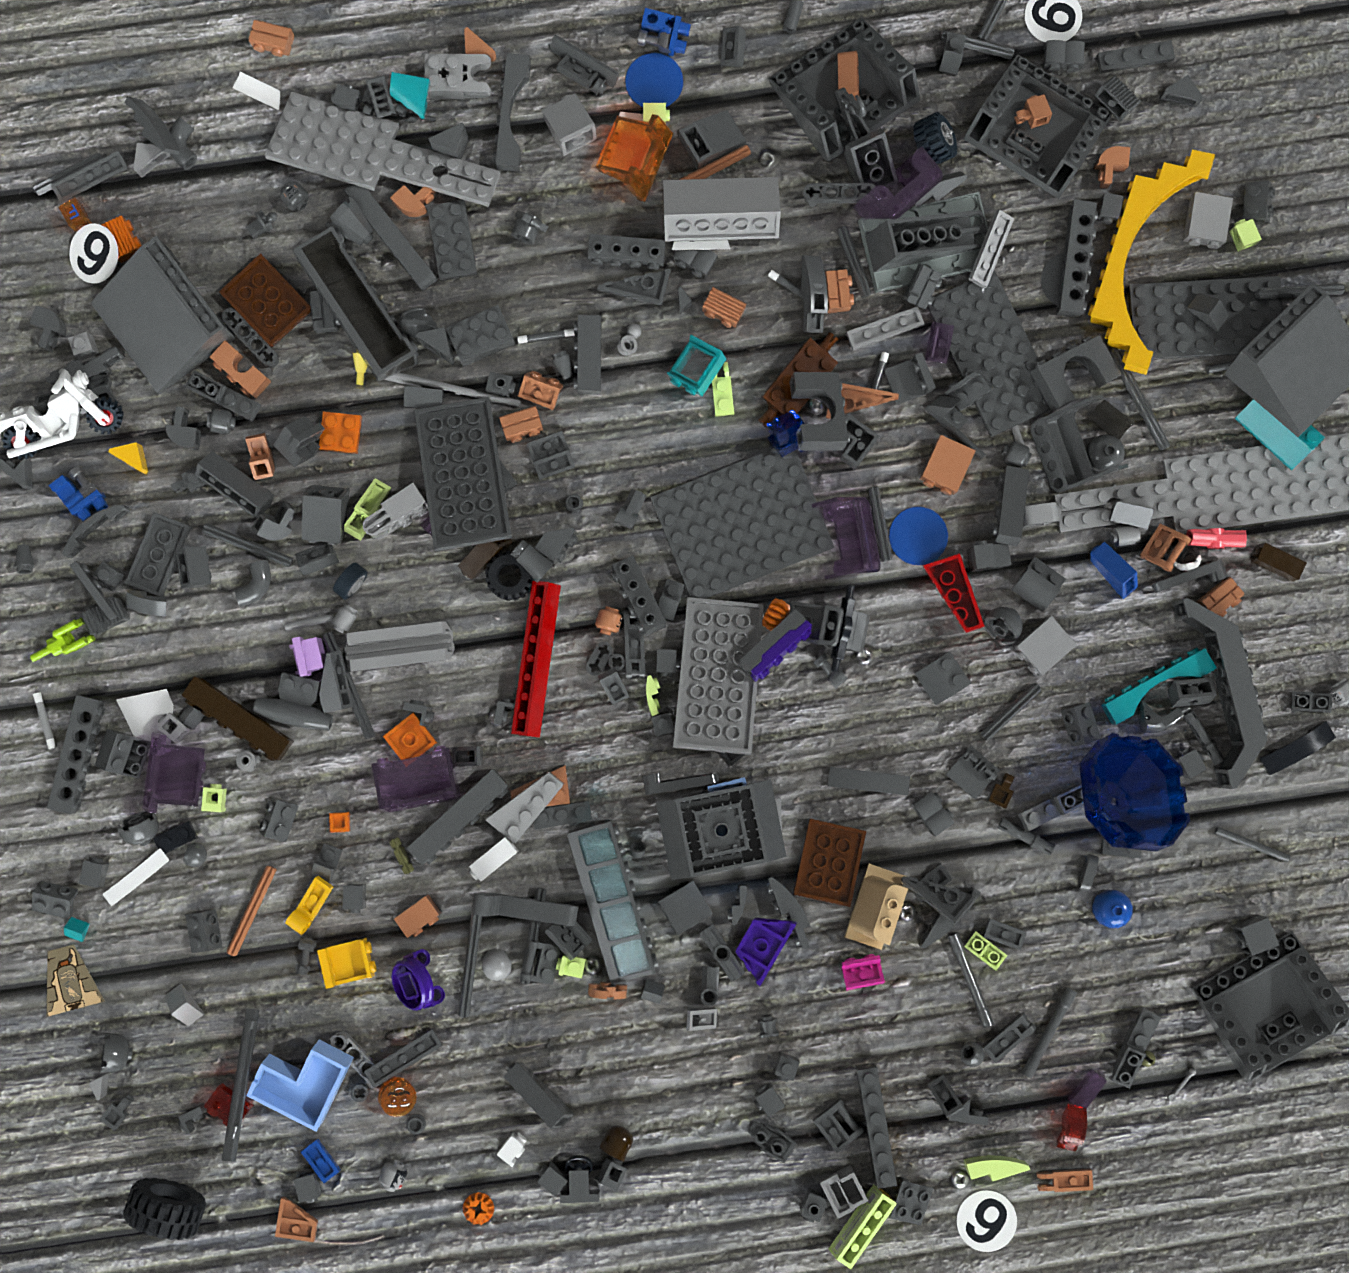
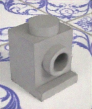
M172 713L164 714L158 720L159 724L156 727L174 743H179L191 730ZM172 724H176L174 731L171 730Z

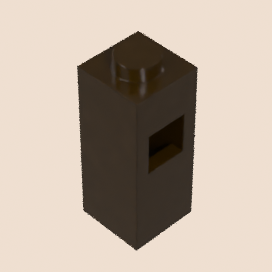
M1266 542L1256 545L1251 554L1253 556L1251 562L1290 581L1299 580L1307 562Z

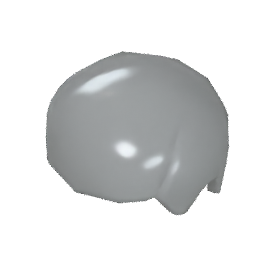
M493 949L484 955L482 970L490 980L500 981L505 979L511 972L512 963L505 951Z

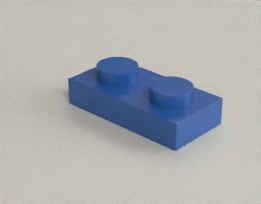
M316 1139L301 1151L323 1183H326L341 1171L319 1139Z

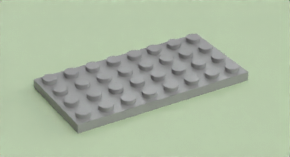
M687 597L673 748L751 755L757 681L755 682L740 667V659L761 641L764 604Z

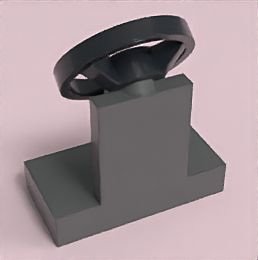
M582 1155L572 1156L567 1159L565 1169L569 1174V1190L560 1192V1204L599 1202L600 1189H589V1173L593 1169L591 1159ZM574 1160H584V1161H586V1162H584V1163H582V1162L572 1163L571 1161H574Z

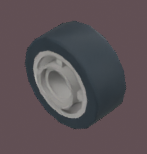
M356 562L352 563L336 580L333 591L344 600L349 599L365 581L368 574L367 570Z

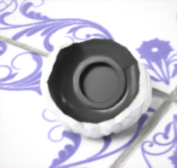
M1186 545L1173 566L1181 571H1190L1197 568L1202 560L1200 551L1194 546Z

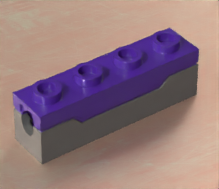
M795 609L740 659V667L755 682L759 678L761 680L769 674L771 667L778 666L783 661L784 655L787 653L791 654L801 640L805 641L811 635L812 624Z

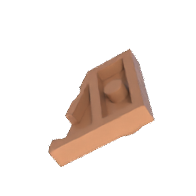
M282 1196L275 1237L314 1242L318 1220L291 1200Z

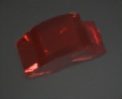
M1067 1104L1061 1116L1062 1130L1056 1142L1058 1148L1076 1151L1079 1145H1083L1086 1137L1087 1108Z

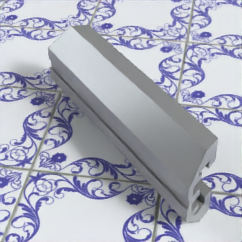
M444 621L346 633L344 636L345 663L349 672L450 660L455 650L453 632Z

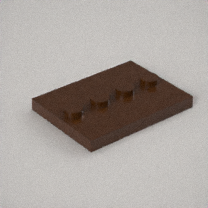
M261 253L219 291L271 348L311 312V306Z
M809 818L793 894L851 907L867 831Z

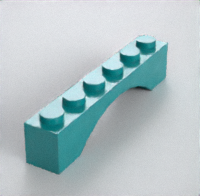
M1196 647L1188 651V656L1183 659L1180 656L1172 660V665L1167 668L1162 666L1154 670L1155 674L1151 677L1146 675L1138 679V684L1132 687L1130 684L1122 688V693L1115 696V694L1106 697L1101 707L1111 724L1117 725L1133 716L1143 696L1158 683L1174 677L1200 678L1215 670L1217 667L1206 648L1198 649Z

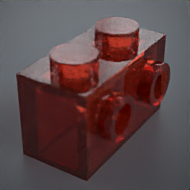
M222 1083L216 1088L204 1107L211 1116L219 1117L223 1120V1124L227 1126L233 1090ZM246 1099L242 1122L254 1106Z

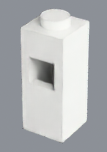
M505 837L471 864L469 872L475 880L483 881L519 850L510 839Z

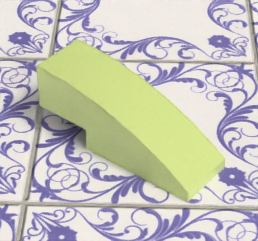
M375 478L354 507V512L344 525V532L361 541L366 534L363 529V521L381 509V503L386 500L391 487Z
M987 1155L964 1159L967 1173L971 1180L989 1175L992 1181H996L1030 1170L1029 1165L1025 1161L1012 1157Z

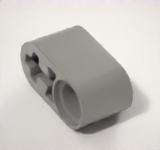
M1056 502L1025 506L1023 527L1059 522Z

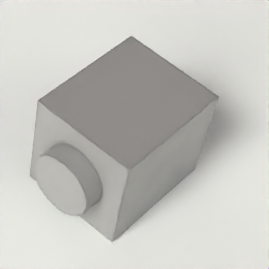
M88 332L68 337L73 355L81 361L100 355L94 337Z

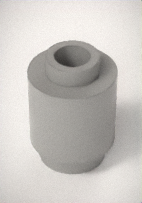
M1133 526L1113 528L1110 533V541L1116 547L1135 544L1140 541L1139 528Z
M344 604L343 607L339 608L331 622L334 624L333 628L341 633L344 631L349 632L357 618L356 614L358 611Z

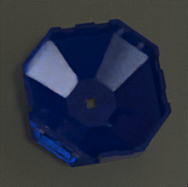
M1112 733L1098 740L1080 761L1079 770L1085 817L1112 847L1157 852L1172 846L1189 824L1190 815L1185 813L1184 803L1187 802L1186 789L1181 787L1180 783L1183 769L1157 739L1141 740V737L1128 735L1120 737L1119 734ZM1113 798L1116 799V801H1115L1116 805H1112V804H1111V802H1112L1111 799H1113Z

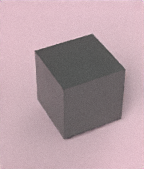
M1256 915L1232 925L1236 941L1243 953L1254 956L1279 946L1268 917Z

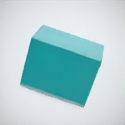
M71 917L64 926V935L83 942L90 923Z

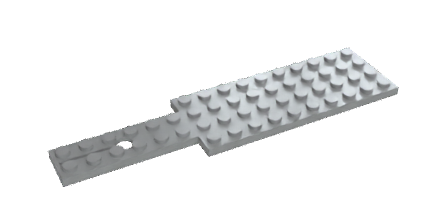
M1349 433L1325 436V439L1292 471L1263 445L1163 460L1165 479L1056 494L1053 496L1054 502L1057 503L1059 522H1057L1059 533L1119 525L1120 523L1109 521L1111 511L1107 509V501L1111 498L1125 503L1153 508L1151 520L1171 517L1173 530L1182 534H1187L1189 529H1223L1349 510Z

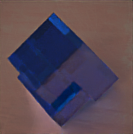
M794 410L766 424L771 434L767 438L781 457L798 449L796 433L804 422Z

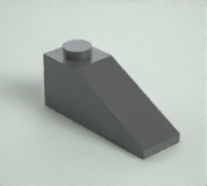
M341 650L326 653L319 693L323 713L353 707Z

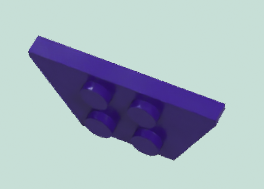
M754 918L735 952L744 961L747 970L751 971L757 985L761 986L797 922Z

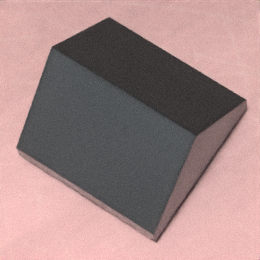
M188 704L178 719L184 725L195 729L204 715L200 709Z
M647 979L641 998L660 1004L665 984Z

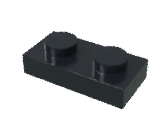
M187 821L153 839L157 848L161 849L164 854H167L198 839V836L191 822Z

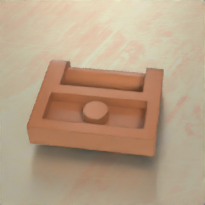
M1159 524L1141 552L1140 557L1171 572L1174 568L1173 564L1184 547L1190 543L1191 538ZM1175 539L1179 540L1167 561L1162 560Z

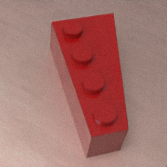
M960 553L923 565V569L964 633L985 627Z

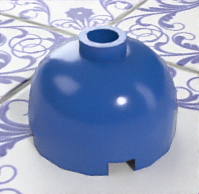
M1107 889L1095 897L1092 904V913L1101 925L1108 928H1120L1131 920L1133 906L1130 899L1124 893L1115 889Z

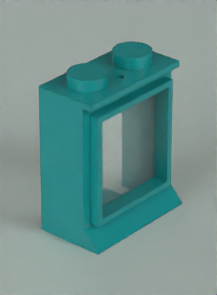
M690 335L689 342L671 370L667 372V375L670 377V382L677 387L683 386L691 395L695 396V394H698L702 397L723 366L726 357L720 349Z

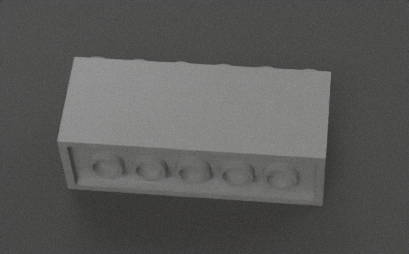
M778 177L663 180L665 242L779 238L781 210Z

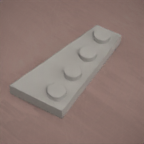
M549 771L492 815L485 818V821L516 844L562 788L564 783Z

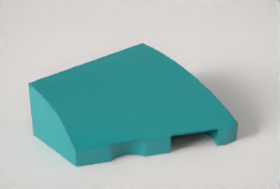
M392 72L390 96L400 101L407 109L416 113L419 118L425 119L430 79Z

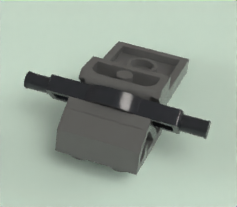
M847 585L846 596L842 598L841 607L791 601L789 614L796 609L812 624L811 635L805 641L801 640L800 642L832 648L831 659H833L830 671L839 672L840 661L844 660L845 651L863 653L870 615L853 611L855 586Z

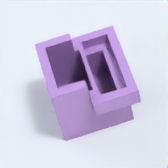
M302 637L292 638L293 644L289 646L290 649H293L297 667L296 675L307 677L311 676L313 672L323 670L326 658L323 639L318 637L306 640Z

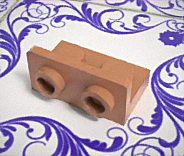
M527 372L524 375L518 397L554 410L563 384L559 383L560 381L555 378L547 379L542 377V374L539 372Z

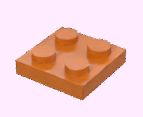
M323 411L321 425L325 429L320 436L319 450L358 454L362 416Z
M414 712L383 736L406 767L438 743L427 728L420 725V719Z

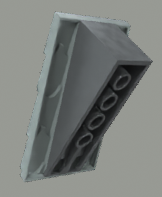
M979 192L922 204L918 208L916 206L904 208L899 213L891 211L858 220L875 293L908 286L918 264L941 273V278L971 272L988 231Z

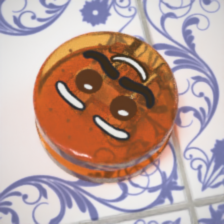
M390 1078L380 1087L378 1101L386 1114L393 1117H401L408 1114L415 1106L416 1091L405 1078Z

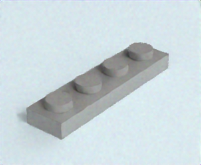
M996 210L968 278V280L982 288L988 286L1014 221L1013 217L1001 210Z
M917 306L847 331L846 335L852 351L921 327L924 325V321Z

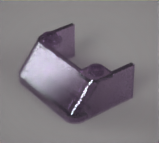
M835 497L812 504V508H823L824 518L828 522L834 523L841 559L836 560L833 566L834 574L826 575L825 580L842 579L878 572L881 564L868 500L865 497Z

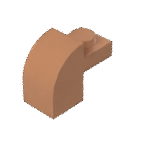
M1114 146L1106 149L1101 154L1094 166V169L1099 170L1098 181H1100V188L1107 189L1111 185L1113 171L1124 172L1129 166L1130 147Z
M403 185L390 198L393 204L406 216L419 217L427 213L424 205L431 203L436 193L431 188L423 187L414 195Z
M265 433L246 437L245 440L250 453L249 465L254 480L273 477L275 471L274 459Z

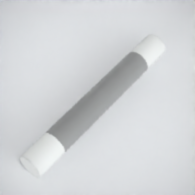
M41 692L35 693L33 697L48 750L54 749L56 744Z

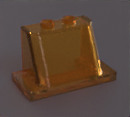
M652 114L649 123L617 116L608 134L604 148L601 150L596 168L603 174L623 181V184L639 201L645 202L673 133L659 115Z

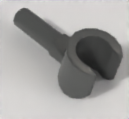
M412 110L409 112L415 115V117L411 116L408 118L411 123H415L418 119L436 121V117L425 115V119H421Z

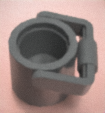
M518 210L515 213L517 219L511 235L522 242L534 244L539 230L546 233L549 226L543 224L536 216Z

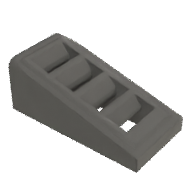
M382 75L366 80L377 118L396 114L385 76ZM378 83H382V84H383L382 87H378V88H375V89H372V86H371V85H375V84H378ZM385 90V94L375 97L374 93ZM387 98L388 100L387 102L377 104L376 100ZM390 106V109L379 112V108Z

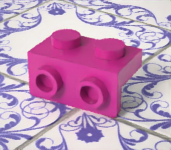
M869 954L862 959L848 958L845 962H842L841 969L846 991L885 983L880 955Z

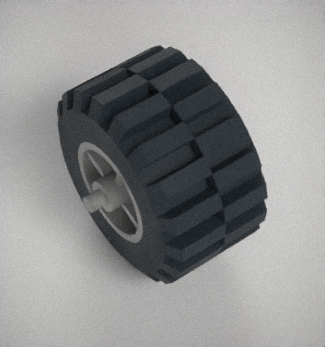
M935 112L914 123L913 131L916 146L923 159L930 166H937L957 155V141L954 131L948 120L940 112Z

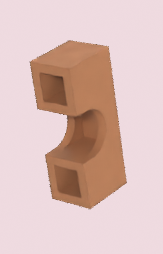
M226 341L210 356L214 361L212 365L220 372L222 370L228 373L226 377L233 384L238 382L242 386L240 390L248 397L252 395L257 398L271 383L254 366L247 372H238L237 366L243 356Z

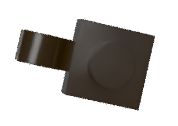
M1005 773L1001 785L994 784L987 800L1006 809L1014 791L1009 789L1014 776Z

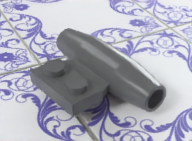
M282 672L278 688L280 699L257 698L254 704V713L287 725L304 729L330 730L333 723V715L323 713V711L312 707L318 698L321 681Z

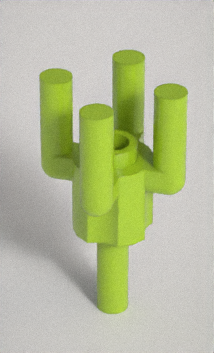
M82 617L72 620L52 632L53 637L46 640L47 646L30 655V659L35 662L50 653L58 656L62 653L66 655L75 652L95 641V637L88 635L75 641L74 636L70 632L84 625L85 622Z

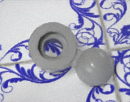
M630 324L627 327V335L618 340L617 348L622 355L629 356L636 352L637 342L635 339L640 337L642 332L638 324Z

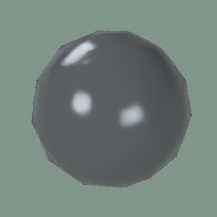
M199 843L189 844L183 858L184 863L190 867L201 866L207 859V850Z
M968 1042L962 1046L960 1057L967 1066L976 1067L983 1062L985 1052L977 1042Z

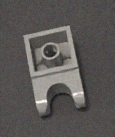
M425 54L424 78L430 79L427 99L465 100V98L489 97L491 95L489 85L484 82L475 81L473 76L478 71L489 69L491 58L486 54Z
M411 483L382 502V508L363 521V529L374 539H383L398 528L409 526L415 517H422L429 512L427 500L414 483Z

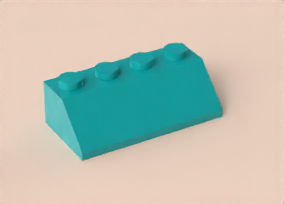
M1254 399L1235 418L1291 471L1325 439L1312 425L1297 437Z

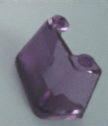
M445 746L435 747L431 754L395 762L389 761L388 758H381L377 760V763L372 764L379 810L385 813L402 811L461 797L451 752Z

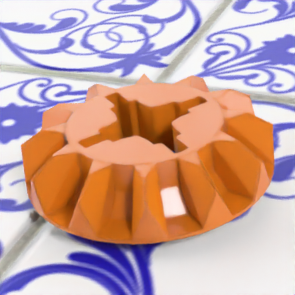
M481 1192L469 1195L463 1204V1213L466 1220L470 1221L473 1225H482L489 1221L494 1213L492 1199L487 1194ZM479 1202H481V1209L484 1211H480L479 1214L475 1216L476 1210L473 1209V1207H477Z

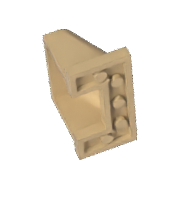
M868 863L844 935L845 938L882 950L883 944L890 945L908 888L903 886L901 882L902 877L905 875Z

